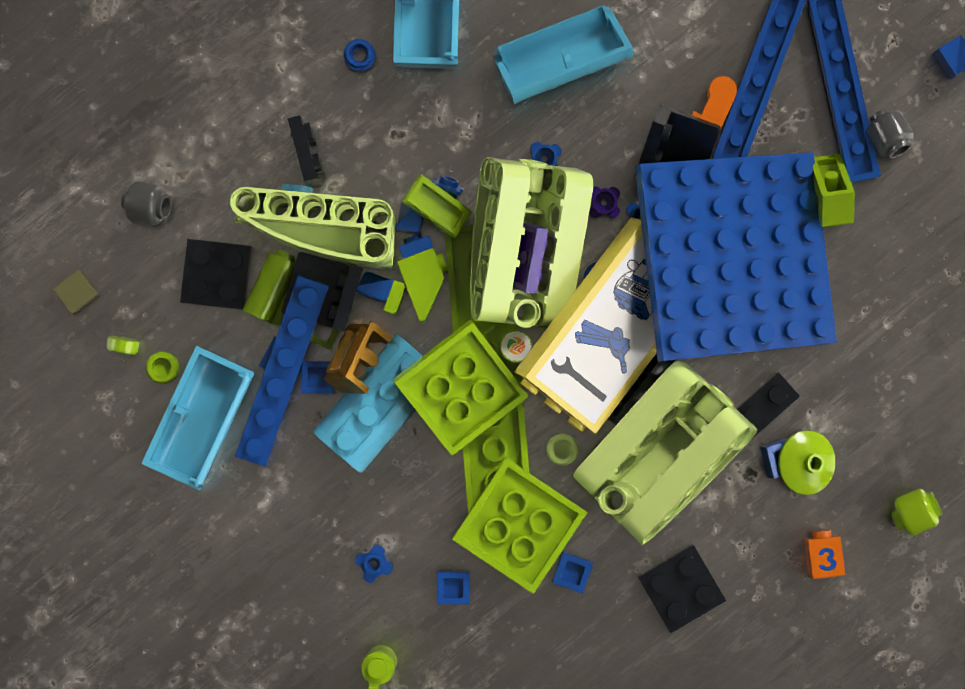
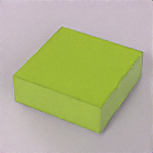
M394 280L383 309L385 313L394 316L398 314L407 289L404 283Z

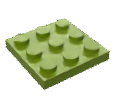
M471 320L467 321L392 379L451 456L529 397Z
M506 458L452 540L534 594L588 512Z

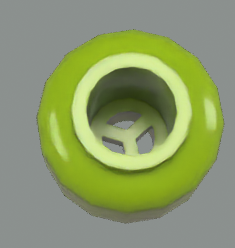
M920 488L896 498V511L891 512L898 530L905 528L907 533L912 536L938 526L939 517L943 515L933 492L927 493L924 489Z

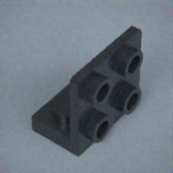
M660 104L638 165L710 159L721 127Z
M299 252L281 312L285 314L298 274L329 284L316 324L345 331L363 268L353 265L348 266Z

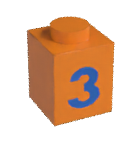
M820 530L811 532L812 538H803L809 578L818 579L845 575L841 536L831 535V530Z

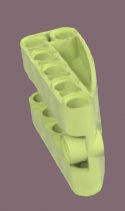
M487 157L483 160L476 196L471 249L470 305L473 320L516 324L523 328H530L532 326L548 327L576 291L593 192V178L590 173L577 168L547 165V163L529 159L513 161ZM523 223L534 224L548 229V246L543 256L542 278L538 284L537 294L526 293L513 288L515 270L520 264V260L517 258L521 234H525ZM525 304L524 313L517 317L518 308Z
M240 187L231 195L230 206L235 213V223L249 225L266 237L288 248L364 269L384 270L393 266L396 240L395 228L397 223L390 205L383 200L253 187ZM288 206V209L284 214L278 215V212L282 207ZM321 209L317 217L309 218L312 211ZM354 212V216L350 220L341 221L345 213ZM377 216H387V219L384 223H373L374 219Z
M679 360L665 370L574 472L573 478L599 502L601 509L605 513L611 514L641 545H644L674 519L754 437L757 428L733 407L734 403L714 385L711 386L688 363ZM616 492H619L623 497V504L618 509H615L611 502Z

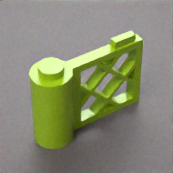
M277 249L276 254L268 253L243 308L244 312L280 327L283 317L281 310L295 263L293 261L295 256ZM333 329L328 341L316 337L313 332L310 341L331 350L340 330Z
M374 646L364 658L361 671L363 677L369 682L368 689H380L381 684L388 682L392 678L397 665V657L395 652L388 646Z

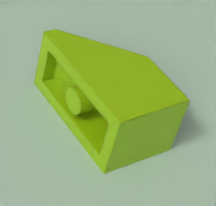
M841 154L814 157L815 164H813L812 173L819 220L822 227L854 223L855 191Z
M433 248L397 261L420 323L427 321L445 282L443 273L448 271L442 253L436 255Z

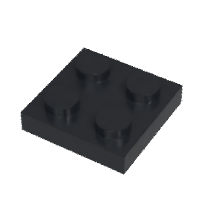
M300 115L287 118L304 182L312 188L321 187L320 178L325 177V172L318 153L313 154L312 147L317 146L313 128L310 122L304 123Z
M187 239L180 303L243 310L247 298L253 247Z
M693 544L637 576L670 633L726 601Z

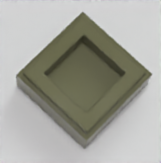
M79 269L53 288L72 314L77 313L99 296L98 292Z

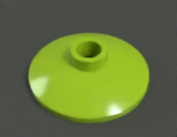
M808 430L799 431L791 435L784 442L778 456V470L783 483L791 491L802 495L818 493L828 485L835 470V454L830 442L822 434ZM812 459H814V466H813V468H811V465H810V462H811Z

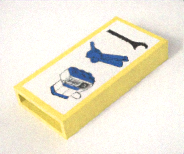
M631 217L514 371L523 379L520 385L534 395L540 392L546 397L543 403L557 414H560L561 411L565 412L570 416L567 422L581 433L587 429L597 434L657 353L640 219Z

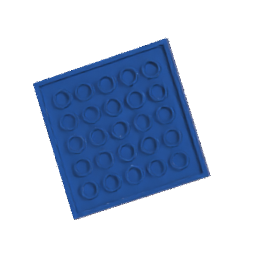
M814 152L646 163L635 166L658 362L837 343L823 227L819 220L813 179Z

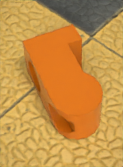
M726 76L715 78L707 88V102L702 113L699 114L693 111L691 115L722 127L736 97L737 86L735 82Z

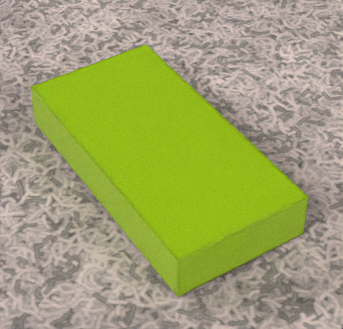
M422 174L417 176L401 200L402 203L451 238H456L473 212Z

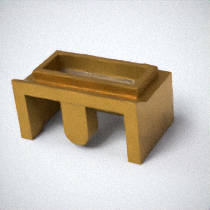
M372 321L369 324H350L347 326L344 335L340 338L335 354L326 368L324 380L342 394H367L369 387L356 378L354 373L359 363L365 367H376L378 365V357L367 348L368 343L382 342L383 344H390L393 338Z

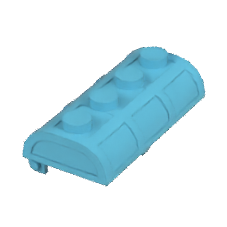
M395 0L393 63L397 66L409 68L456 67L458 64L459 0Z
M602 5L497 47L498 50L495 51L496 55L493 56L512 103L517 104L550 89H555L583 76L634 57V51L612 10Z
M396 334L391 343L387 344L377 356L379 360L376 367H367L358 378L369 387L368 393L344 394L313 430V433L349 465L362 473L414 413L415 408L392 379L423 355Z
M196 346L141 464L201 491L255 372Z

